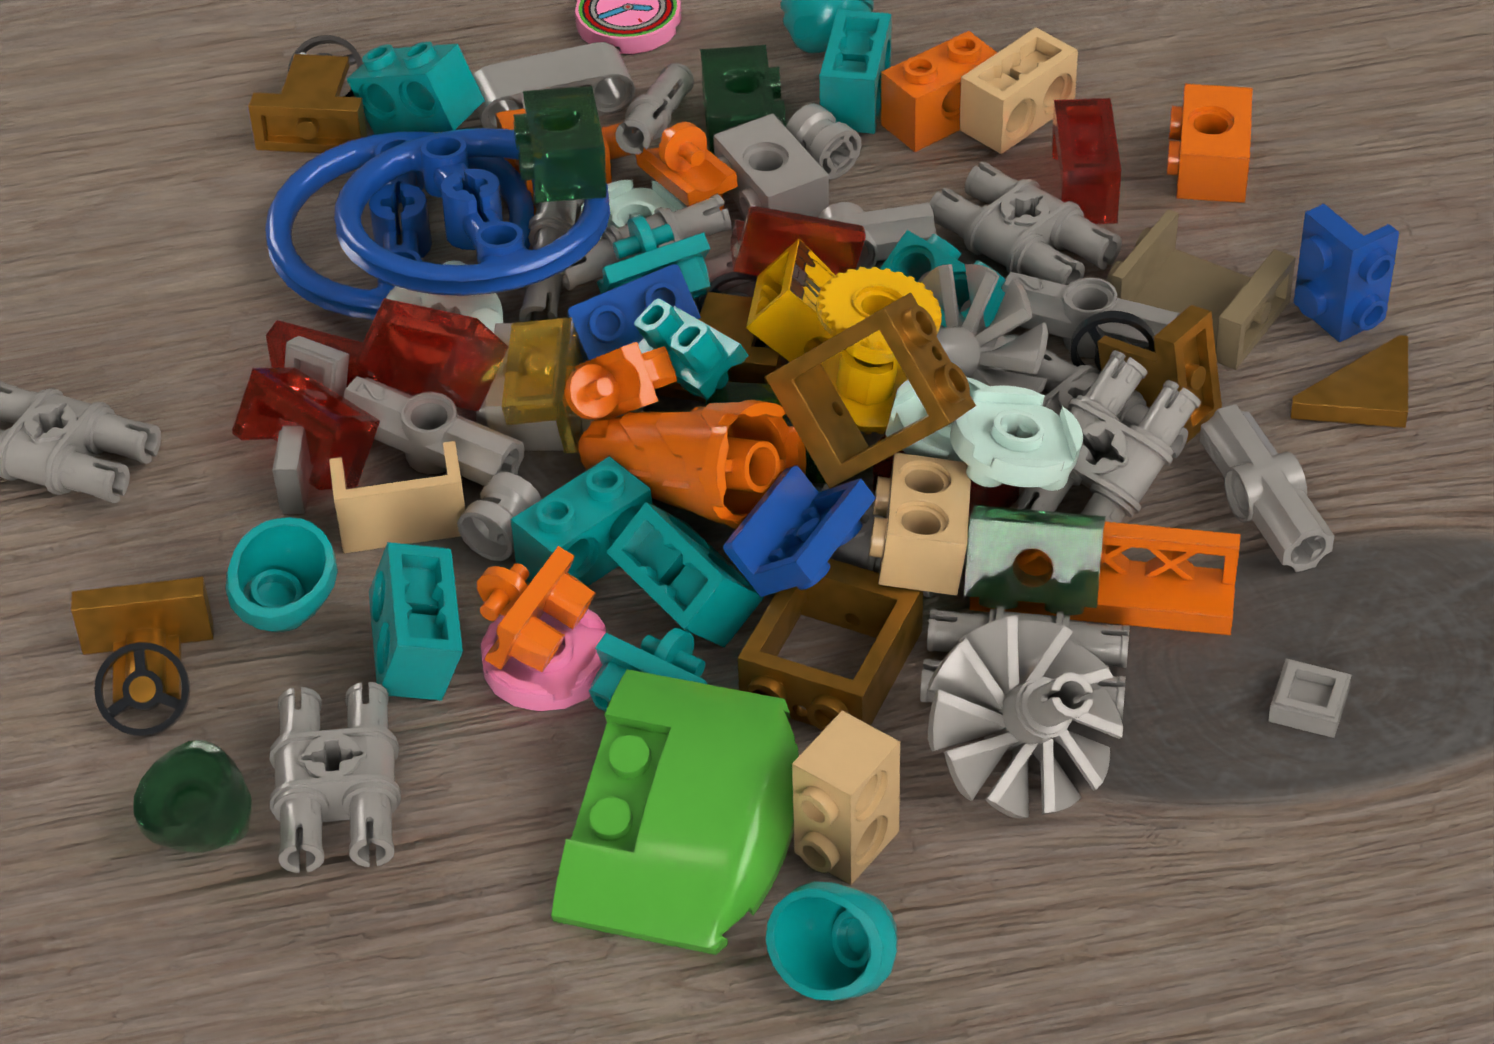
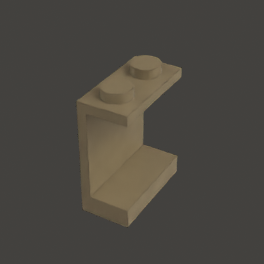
M1168 209L1152 228L1147 227L1141 232L1134 250L1124 261L1118 260L1112 266L1106 281L1115 287L1117 298L1179 314L1190 305L1211 311L1217 363L1237 370L1289 304L1296 257L1274 249L1252 277L1245 276L1175 249L1179 213Z

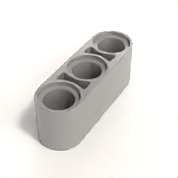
M596 42L495 63L482 67L473 74L485 100L476 109L483 128L497 129L495 113L578 101L588 105L594 118L609 115L627 107L635 94L633 80L618 49L606 42Z

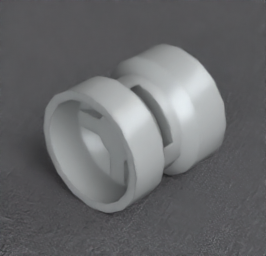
M812 103L803 106L796 111L786 125L790 133L826 171L830 180L839 178L847 173L860 155L862 146L860 135L847 124L836 122L833 114L819 104Z
M499 472L493 475L480 494L481 500L471 503L461 514L457 522L458 531L463 541L482 557L494 561H503L514 552L511 518L542 499L531 483L510 472Z

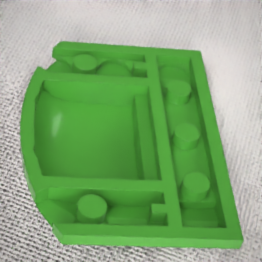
M627 669L604 714L607 722L571 840L566 839L551 917L554 922L717 955L729 944L727 938L723 937L722 934L728 931L748 911L754 916L765 900L785 860L793 835L792 763L799 757V751L788 718L791 719L790 711L783 698Z

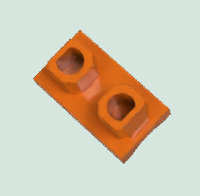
M690 122L677 123L665 129L661 135V142L658 148H647V150L644 148L642 153L635 154L637 165L687 207L709 199L715 194L720 195L723 199V193L738 187L736 172L707 150L705 133ZM724 205L719 207L720 211L725 209Z
M635 342L574 366L575 371L571 373L566 381L565 397L571 410L581 418L597 420L600 418L617 417L658 402L655 389L677 382V376L665 346L641 354L638 343Z
M558 546L529 585L525 581L530 573L522 564L515 563L510 570L499 566L488 567L477 581L478 593L484 601L480 608V613L489 621H495L500 614L505 617L496 629L499 638L487 652L484 660L502 670L512 656L540 672L545 670L558 651L565 635L540 620L541 616L546 612L569 628L574 629L586 614L595 595L593 590L568 573L574 560V555Z

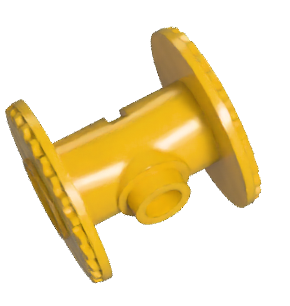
M859 267V270L848 269L846 273L839 272L836 274V277L828 279L817 297L816 312L818 319L824 329L833 337L910 292L918 305L926 309L936 325L937 334L942 321L938 300L933 296L931 290L925 288V284L916 282L912 276H904L903 272H892L888 268L882 270L877 267H872L871 269ZM878 330L821 363L858 429L866 434H871L872 432L884 434L888 426L896 392L908 380L882 333Z

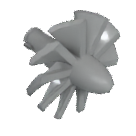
M952 264L941 265L930 271L921 283L925 284L926 289L933 292V296L937 298L940 308L945 313L946 327L940 325L937 338L951 363L956 364L966 377L976 379L988 386H1016L1041 394L1047 381L1046 378L1019 374L1018 372L1037 374L1047 346L1048 330L1046 323H1041L1020 336L1015 334L1003 336L1032 319L1030 301L1023 285L1016 279L1011 280L995 318L986 327L983 312L1000 276L986 266L965 264L970 309L966 318H964L958 310Z
M1018 615L1004 617L978 627L961 637L957 641L958 644L946 655L933 673L927 691L935 694L928 724V741L932 752L981 737L985 739L944 752L951 777L958 791L968 800L974 799L1005 752H1012L1011 762L985 800L992 807L1009 817L1029 818L1028 759L1033 752L1041 765L1042 814L1059 812L1075 804L1081 796L1055 759L1053 741L1060 744L1066 750L1093 791L1103 783L1110 762V747L1068 731L1067 728L1073 720L1121 739L1123 724L1117 707L1105 687L1093 690L1090 685L1113 678L1111 671L1094 654L1075 642L1068 640L1073 633L1072 629L1065 625L1047 621L1018 620Z

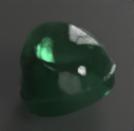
M193 740L170 750L155 761L144 774L134 795L133 815L140 831L154 844L186 853L201 854L224 846L234 845L245 837L250 827L252 799L243 773L238 769L235 761L219 746L204 740Z

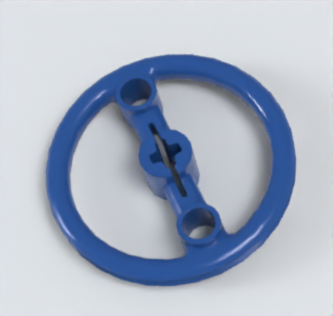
M459 129L434 133L406 141L383 151L367 161L351 175L340 190L335 203L334 221L340 246L351 261L369 275L387 284L410 291L434 295L469 296L493 294L541 282L565 271L581 260L598 243L607 228L610 216L608 185L598 168L586 156L571 146L555 139L510 129ZM468 158H508L534 163L553 170L571 181L580 191L584 201L582 213L576 223L564 235L542 248L528 250L524 247L522 229L514 223L503 221L498 177L492 172L483 169H469ZM410 171L422 172L425 191L432 196L442 198L447 241L459 249L476 250L478 264L444 265L422 262L400 256L381 247L363 229L361 216L365 205L384 185Z
M398 131L351 140L326 150L309 160L287 179L276 193L270 205L265 231L269 257L277 274L289 288L305 300L327 311L352 318L374 321L385 320L386 297L395 286L377 279L378 286L371 290L360 289L334 282L318 274L302 260L295 250L292 241L293 223L300 208L322 186L343 174L360 168L367 161L387 149L409 140L434 134V132ZM468 158L469 169H483L492 172L498 177L500 193L508 206L509 222L518 225L522 229L524 247L529 250L531 245L528 238L530 233L529 221L534 216V206L531 192L527 189L522 175L504 158ZM410 171L384 185L370 198L369 209L373 237L377 244L400 256L422 261L421 258L430 251L432 245L427 199L422 191L424 188L423 173L420 171ZM399 203H402V206H403V212H401V225H402V244H401V245H399V240H398V235L400 234ZM437 312L434 315L442 314L444 312Z

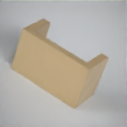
M455 441L443 442L447 475L347 489L342 457L329 459L343 554L385 548L387 542L413 544L461 537L457 522L465 511V502Z

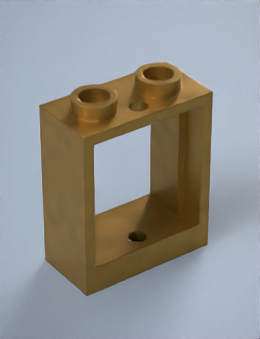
M911 292L765 376L829 489L951 424L976 406L970 396V387L965 374L956 364L951 363L937 338L936 325L926 309L918 305ZM880 330L928 415L869 447L821 363Z
M829 559L830 570L815 585L805 590H799L796 586L776 592L738 656L739 690L783 698L787 703L791 719L816 726L822 731L841 711L871 726L922 633L923 591L878 585L879 573ZM801 615L876 637L853 680L777 657Z

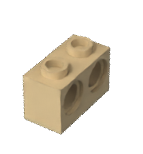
M1035 27L961 77L960 131L996 152L1003 154L1075 104L1078 50Z
M895 453L890 478L878 476L873 515L884 516V518L874 517L869 546V556L881 558L878 585L957 596L968 540L971 479L966 474L968 465L965 462Z
M841 711L792 763L794 853L799 855L814 870L822 873L829 872L852 885L899 832L900 741Z

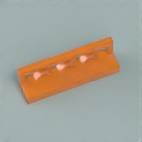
M978 510L975 563L970 590V610L990 612V609L1004 606L1005 612L1057 616V611H1064V615H1070V620L1231 635L1241 534ZM990 535L1017 536L1026 545L1019 549L990 547ZM1065 541L1081 542L1091 551L1082 556L1065 554L1056 546ZM1131 547L1145 548L1150 550L1156 557L1147 562L1129 560L1122 552ZM1197 553L1225 556L1223 569L1196 567L1187 559Z

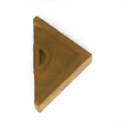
M1398 335L1293 396L1290 418L1406 428L1408 416V336Z

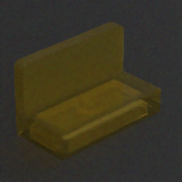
M572 317L512 323L501 406L506 425L556 421L565 454L578 452L581 417L571 410L565 397L567 379L575 371L574 366L583 363Z

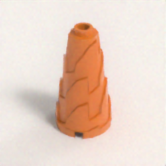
M758 400L709 403L706 407H695L690 412H628L622 417L600 418L591 421L588 429L581 435L578 445L581 462L586 470L610 456L651 488L652 499L693 512L734 529L738 528L786 468L798 466L804 474L806 473L805 445L794 426H788L782 416L786 414L783 407L775 403Z

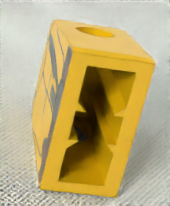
M798 238L757 276L746 328L789 362L829 340L833 336L821 325L816 312V303L823 285L827 283L828 279L834 278L836 275Z

